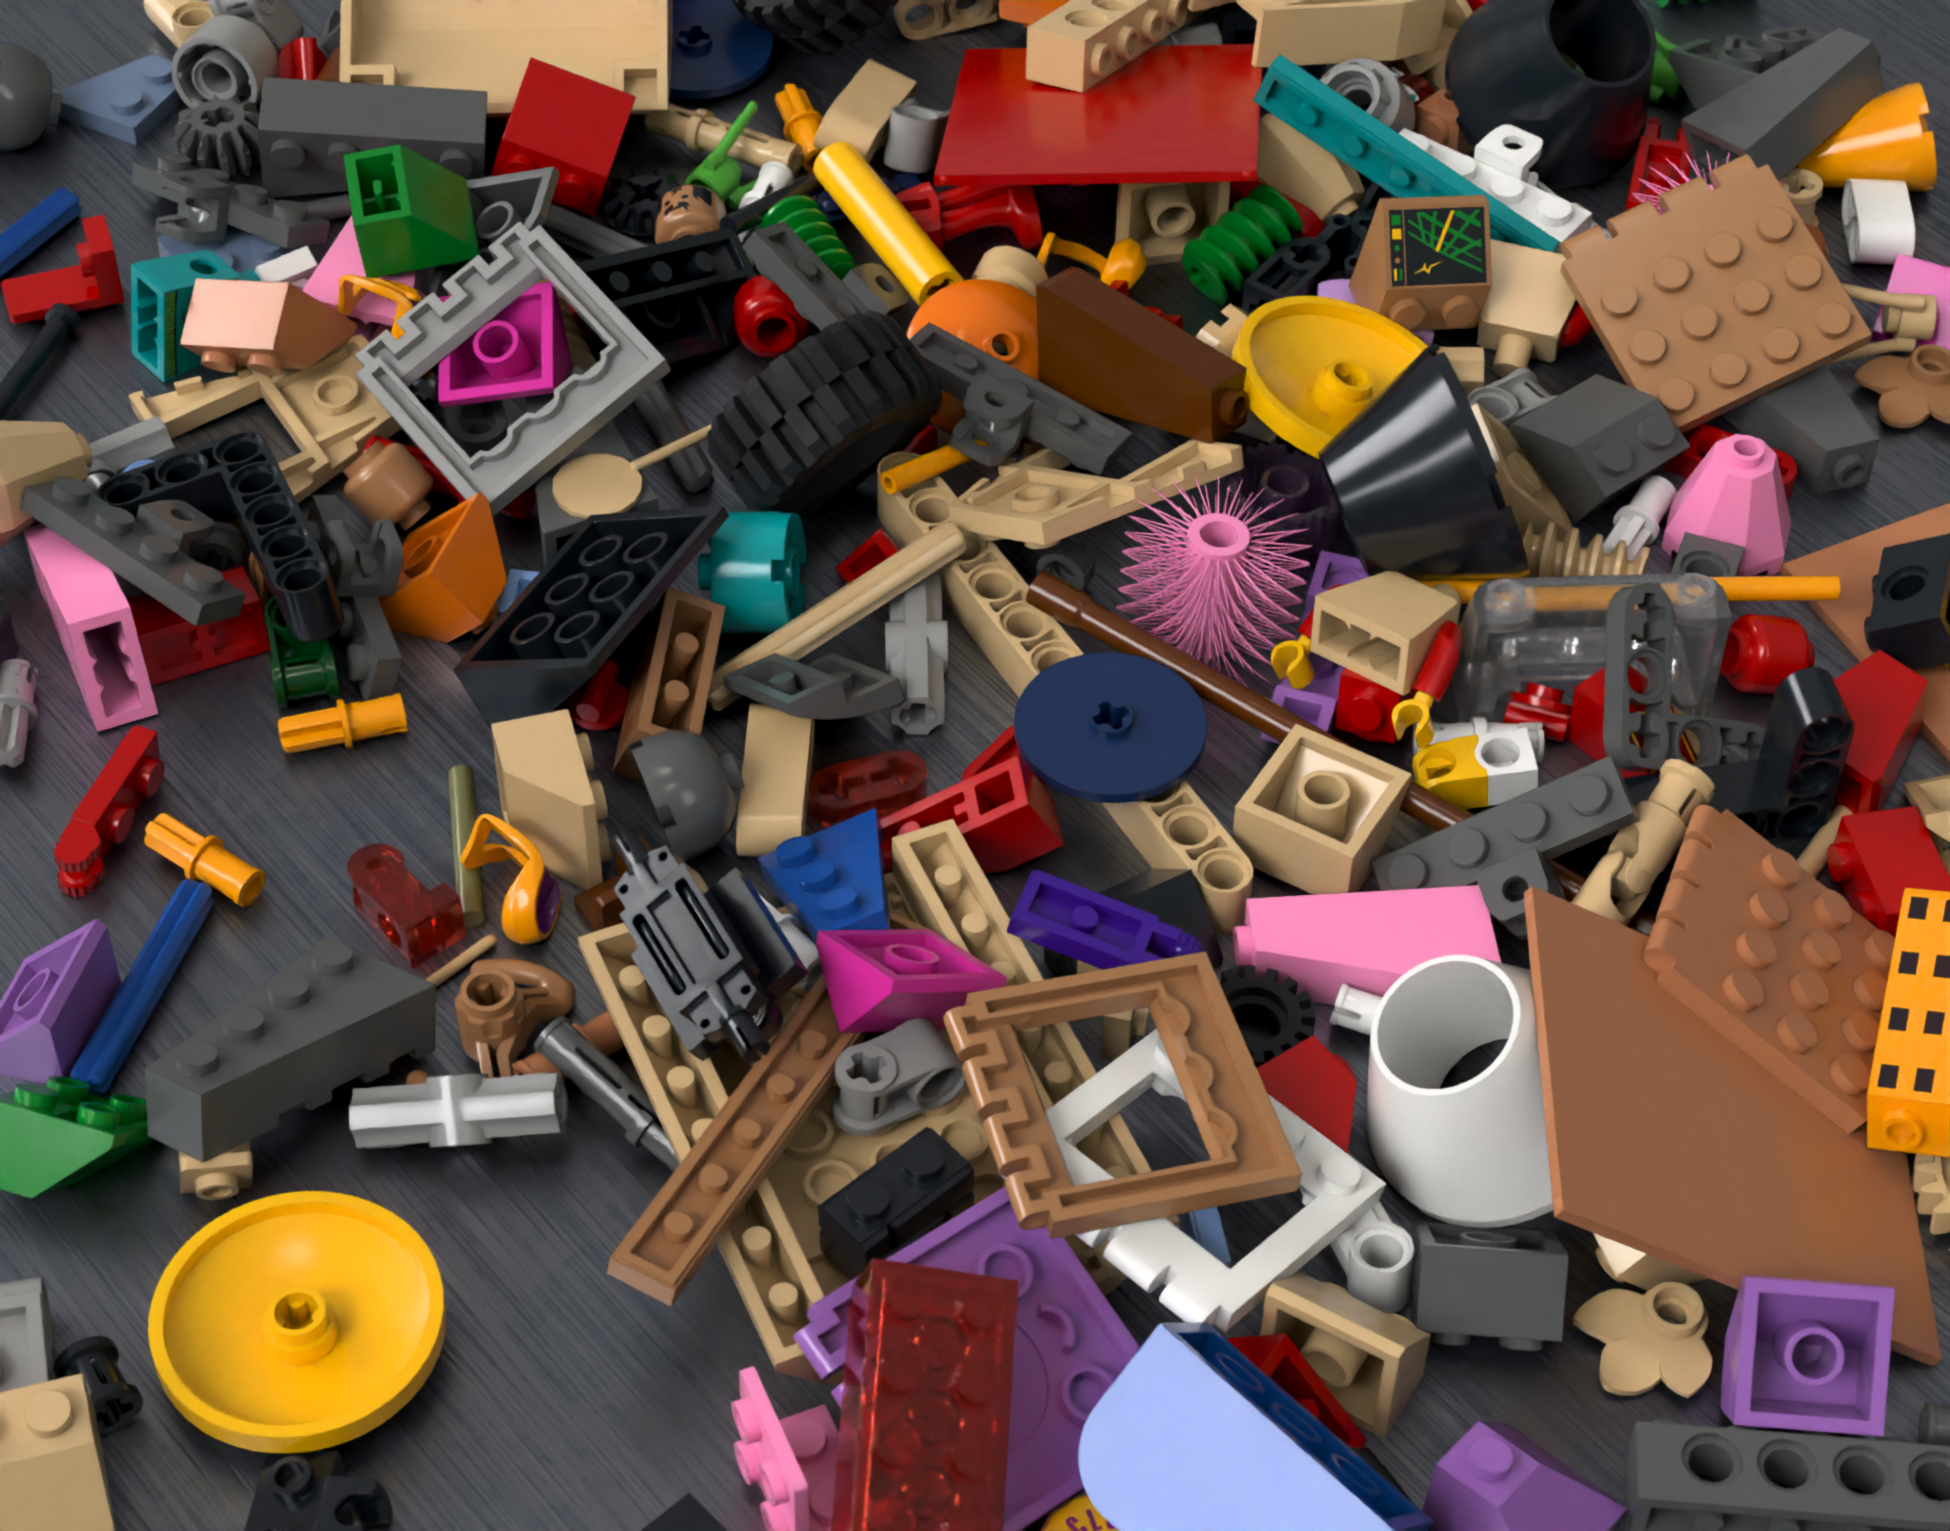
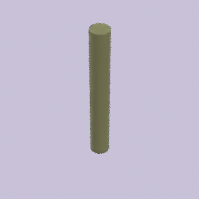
M456 765L448 771L457 916L458 923L461 926L474 928L484 922L481 866L468 870L460 862L462 852L467 845L477 820L474 771L470 766Z

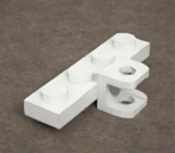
M1510 124L1499 126L1475 146L1473 159L1468 155L1461 154L1406 128H1403L1398 133L1558 240L1559 244L1554 253L1563 254L1560 246L1562 241L1591 228L1592 212L1537 188L1538 174L1534 171L1530 172L1529 168L1536 163L1542 153L1543 140L1538 136ZM1508 143H1516L1521 145L1522 148L1509 149L1504 145Z

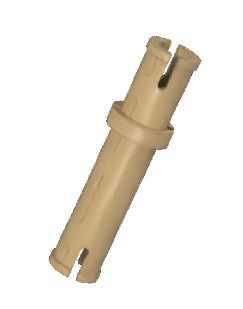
M669 103V114H646L645 124L648 125L646 131L685 143L687 149L697 153H702L705 150L713 152L733 125L715 118L714 113L709 110L700 108L693 111ZM745 128L726 155L736 161L757 168H761L764 163L769 161L780 162L786 165L795 177L803 161V153L801 152L803 147L800 144L780 140Z

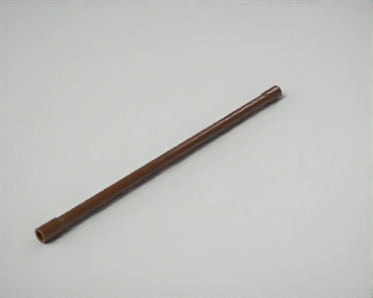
M1046 570L1041 571L1035 577L1026 595V602L1070 628L1086 632L1121 653L1141 656L1168 667L1184 678L1200 698L1280 743L1283 742L1294 725L1298 724L1354 748L1101 606L1087 593ZM1413 780L1410 781L1399 808L1400 811L1437 832L1474 816ZM1553 859L1549 860L1555 867L1566 901L1572 902L1587 878ZM1611 894V899L1616 907L1620 899ZM1639 908L1627 927L1650 936L1653 924L1656 922V917Z

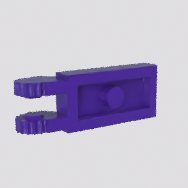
M1038 869L1032 870L1010 918L1007 933L1102 970L1204 952V946L1201 945L1202 941L1196 939L1197 936L1184 933L1182 929L1158 921L1159 916Z

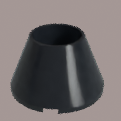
M1490 0L1477 8L1464 21L1456 32L1447 53L1445 86L1446 90L1452 91L1459 113L1455 120L1474 149L1492 130L1505 124L1513 125L1540 137L1543 140L1542 153L1536 163L1529 168V171L1536 172L1538 174V181L1544 183L1552 191H1562L1565 187L1588 184L1589 187L1596 186L1610 179L1625 166L1638 149L1640 136L1644 135L1656 52L1654 27L1647 11L1638 0ZM1558 51L1566 54L1576 62L1586 76L1572 68ZM1508 143L1504 145L1509 149L1522 148L1521 145L1516 143Z
M1434 344L1425 348L1318 452L1323 470L1367 577L1385 571H1396L1412 579H1519L1529 575L1530 569L1514 514L1510 505L1506 507L1495 473H1498L1457 375L1444 352L1438 354L1440 350L1439 345Z

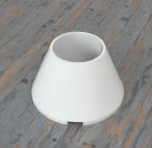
M1469 955L1437 957L1415 966L1402 975L1388 989L1376 1009L1370 1035L1366 1101V1128L1369 1144L1377 1165L1392 1187L1404 1198L1416 1205L1421 1212L1432 1218L1463 1227L1492 1228L1519 1224L1553 1211L1531 970ZM1508 1039L1496 1060L1478 1076L1460 1085L1440 1089L1450 1069L1468 1052L1485 1043Z

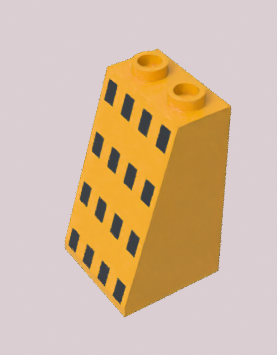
M1905 888L1867 1091V1148L1950 1157V892L1915 888Z

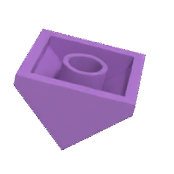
M97 918L28 956L22 962L0 1001V1074L40 1084H46L50 1076L70 1077L73 1066L121 986L108 928Z

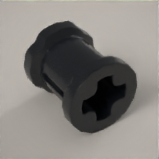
M92 1336L81 1339L63 1350L54 1362L53 1373L56 1379L83 1374L95 1408L100 1436L110 1434L126 1426L141 1411L143 1399L135 1385L126 1383L118 1368L119 1353L114 1342L108 1337Z

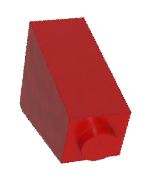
M1879 650L1834 679L1854 722V734L1833 806L1843 805L1852 814L1882 810L1921 728L1928 680L1882 650Z

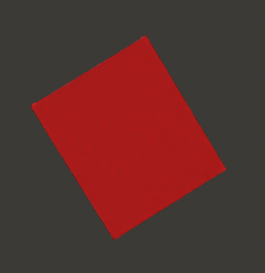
M1254 44L1153 46L1083 93L1027 80V48L966 49L934 172V186L1257 182L1261 106L1255 103L1253 99L1262 83V68H1255L1251 64Z

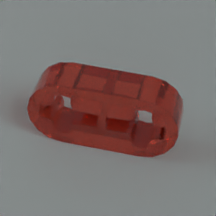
M904 750L887 751L825 767L815 773L809 783L811 816L817 823L829 828L876 808L880 820L926 798L927 769L921 757ZM899 778L903 785H898L894 779ZM839 793L843 800L837 801L833 794Z

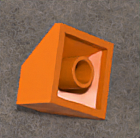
M479 492L412 531L406 537L402 544L403 560L395 595L377 596L390 629L448 643L468 631L473 634L480 633L498 614L499 607L495 602L508 581L489 500Z

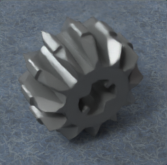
M214 95L212 101L208 102L194 100L192 109H185L179 112V122L174 126L176 134L173 137L176 152L189 157L192 166L199 169L208 168L224 171L230 175L229 179L236 174L245 177L250 176L251 167L261 166L258 133L260 113L257 111L255 103H241L238 95H234L227 100H219L216 95Z

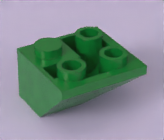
M50 1076L47 1083L42 1085L17 1084L15 1091L0 1094V1189L28 1198H35L62 1190L155 1141V1139L148 1136L147 1099L126 1094H113L110 1099L89 1094L90 1085L88 1083L63 1076Z

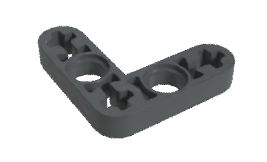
M1651 583L1625 587L1617 591L1609 601L1607 610L1603 744L1607 757L1611 755L1618 763L1620 769L1655 774L1660 773L1662 765L1669 759L1683 760L1697 768L1759 759L1766 732L1763 726L1753 722L1671 713L1674 620L1672 602L1668 594L1661 587ZM1634 605H1637L1638 609L1647 612L1646 622L1643 623L1642 618L1634 616ZM1636 640V643L1647 642V647L1632 649L1631 641ZM1634 660L1640 661L1648 672V687L1642 694L1635 692L1628 681L1629 666ZM1645 705V714H1641V711L1629 712V707ZM1687 729L1697 736L1700 744L1699 756L1693 764L1686 761L1680 752V738ZM1630 732H1634V735L1643 738L1642 749H1639L1634 744H1630ZM1739 744L1740 747L1748 749V760L1736 755L1722 756L1723 746Z

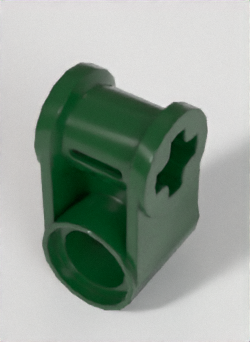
M270 598L265 606V619L271 653L268 655L278 709L288 708L289 702L293 700L328 695L331 700L341 699L331 643L328 644L327 638L315 642H303L295 639L290 634L274 598Z

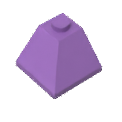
M1479 1420L1436 1463L1422 1511L1434 1521L1433 1525L1439 1531H1613L1625 1518L1628 1508L1507 1423Z

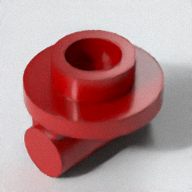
M296 38L295 41L287 43L277 53L279 60L278 78L316 80L327 61L323 52L317 47L316 38Z
M606 660L593 677L568 697L567 704L570 717L577 725L589 730H606L623 722L629 692L622 684L616 681L620 669L613 661Z
M1527 682L1525 693L1512 691L1511 701L1506 708L1503 723L1542 722L1544 738L1564 743L1572 706L1561 703L1564 691Z

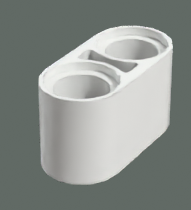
M1848 178L1842 196V223L1850 262L1852 264L1894 265L1898 254L1913 257L1915 223L1906 182L1904 180Z

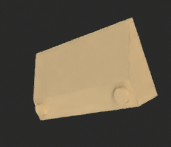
M341 0L340 82L488 91L487 118L510 117L526 68L532 57L636 96L630 114H669L673 0Z

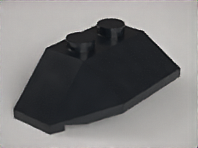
M734 227L576 263L666 359L669 366L718 354L729 347L736 330L733 317L734 298L744 283L757 276L746 252L741 248L743 245ZM579 315L584 326L594 335L596 339H598L603 345L607 347L608 345Z

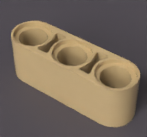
M869 58L827 110L816 133L813 146L823 150L836 142H849L870 163L887 141L892 107L901 105L907 98L913 99L918 82Z
M750 703L741 775L745 788L740 789L737 811V856L762 857L775 851L777 846L785 840L805 836L814 750L815 719L792 716L765 704Z

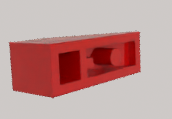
M1018 755L880 819L883 830L881 847L886 870H883L884 874L892 872V837L949 819L955 821L984 874L1008 871L1063 846L1053 796Z

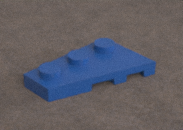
M876 808L808 837L798 836L785 840L777 846L775 851L757 858L764 880L790 912L799 920L815 942L818 931L891 929L888 891L883 870H886L885 857L881 847L883 830Z

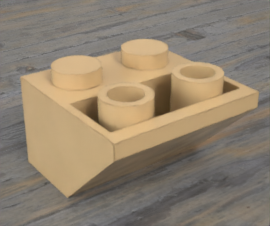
M568 709L491 724L501 811L504 821L520 831L537 847L543 857L545 868L550 874L585 890L602 883L601 863L612 861L606 826L604 823L597 824V820L608 818V811L601 780L592 781L591 776H587V772L594 771L593 755L587 733L575 734ZM510 843V845H511L512 848L518 850L516 847H514V846Z

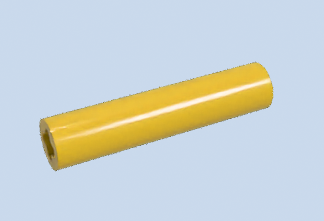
M836 142L820 152L814 163L815 177L919 307L940 289L953 283L964 281L962 276L854 145L849 142Z

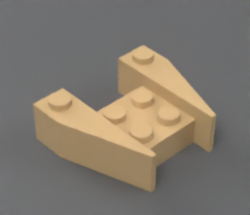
M1189 0L1188 9L1191 12H1196L1232 2L1239 4L1241 8L1257 20L1251 64L1255 68L1270 67L1279 54L1300 66L1337 64L1355 58H1367L1375 61L1403 60L1412 58L1420 53L1436 50L1439 45L1446 0Z

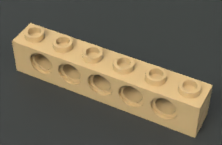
M1071 0L1027 27L1026 79L1083 93L1170 36L1172 31L1176 32L1210 8L1191 12L1188 9L1189 0Z

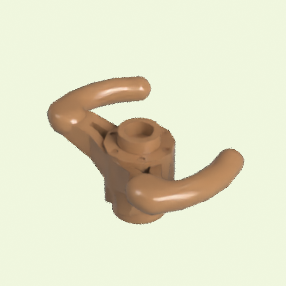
M509 958L475 961L471 966L470 975L462 982L460 994L455 997L454 1003L461 1045L466 1055L479 1063L480 1073L488 1074L489 1078L511 1077V1069L513 1068L511 1065L516 1062L519 1054L525 1049L527 1038L539 1022L565 1016L573 1009L576 999V989L573 983L553 969L531 961ZM515 984H517V985H524V986H527V987H530V988L522 989V988L516 987ZM491 1064L498 1065V1077L493 1076ZM414 1070L408 1074L405 1085L426 1083V1078L431 1076L424 1070Z

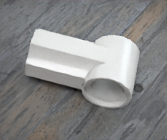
M1379 1200L1377 1204L1330 1243V1246L1348 1277L1347 1292L1353 1298L1382 1312L1394 1314L1402 1310L1410 1298L1414 1244L1412 1237L1405 1229L1391 1222Z

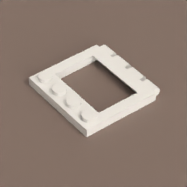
M1157 1029L1046 1111L1074 1186L1114 1179V1177L1074 1146L1150 1087L1162 1096H1177L1187 1103ZM1268 1094L1302 1173L1298 1188L1302 1193V1203L1305 1207L1231 1269L1165 1217L1075 1235L1092 1249L1097 1248L1108 1239L1110 1243L1106 1247L1103 1257L1148 1293L1153 1292L1161 1284H1165L1166 1288L1161 1293L1159 1302L1184 1322H1208L1210 1325L1215 1324L1226 1332L1265 1299V1294L1272 1283L1296 1273L1377 1204L1386 1183Z

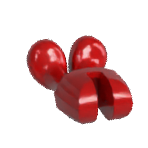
M928 181L895 195L940 251L945 250L946 242L966 233L988 227H1007L1011 229L1021 247L1028 251L1038 250L1043 245L1040 216L1032 185L959 186L946 191L935 192Z

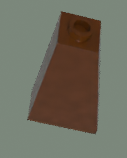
M1071 266L1036 285L1039 382L1089 409L1210 444L1246 424V416L1249 410V396L1243 391L1246 367L1080 268Z

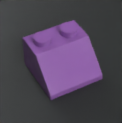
M1743 1275L1725 1335L1720 1409L1734 1425L1884 1437L1895 1288L1884 1285Z

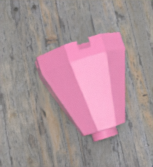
M1735 434L1717 441L1672 500L1661 546L1670 557L1673 550L1678 554L1684 534L1688 532L1745 547L1738 577L1755 576L1768 570L1767 576L1780 573L1791 527V518L1777 454L1762 439L1749 435Z

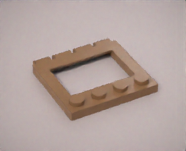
M1206 952L967 993L966 1005L952 1008L944 1014L943 1021L957 1059L964 1063L962 1065V1072L978 1116L986 1119L982 1124L999 1173L1007 1177L1004 1181V1186L1019 1227L1023 1230L1046 1227L1049 1238L1053 1239L1298 1190L1302 1176L1301 1170ZM1148 1007L1211 1160L1074 1186L1015 1031Z

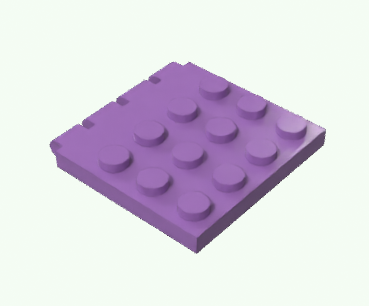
M1005 1187L812 1304L806 1312L811 1323L793 1336L822 1381L842 1369L849 1377V1379L833 1389L831 1395L862 1441L866 1443L884 1431L891 1441L876 1451L873 1457L905 1505L908 1506L928 1494L934 1505L915 1518L923 1531H1023L1083 1491L1084 1486L1078 1465V1448L1084 1424L1093 1408L1140 1349L1133 1336L1063 1237L1050 1239L1046 1227L1034 1230H1023L1019 1227Z

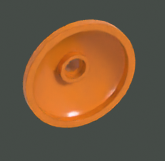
M970 279L953 283L940 289L928 298L916 312L908 326L906 335L910 339L930 322L1039 381L1037 302L1033 296L1013 285L989 279ZM992 342H999L1004 345L1007 350V356L997 354L992 347ZM942 390L941 407L930 420L951 436L954 427L964 417L966 410L963 407L962 400ZM1022 438L1020 443L1027 441V439Z

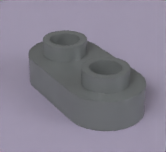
M502 400L441 407L439 404L447 433L470 458L480 450L490 451L507 437L508 423Z

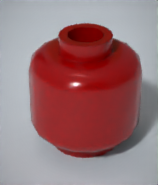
M763 275L753 277L744 283L734 298L733 317L738 339L748 351L755 355L775 359L781 354L785 355L797 347V343L806 338L809 321L797 312L794 302L775 282L768 280Z
M1755 613L1740 616L1730 628H1727L1722 633L1717 647L1719 670L1725 675L1733 689L1745 694L1775 696L1779 684L1788 675L1797 670L1813 667L1815 662L1814 646L1809 641L1807 632L1798 620L1787 616Z

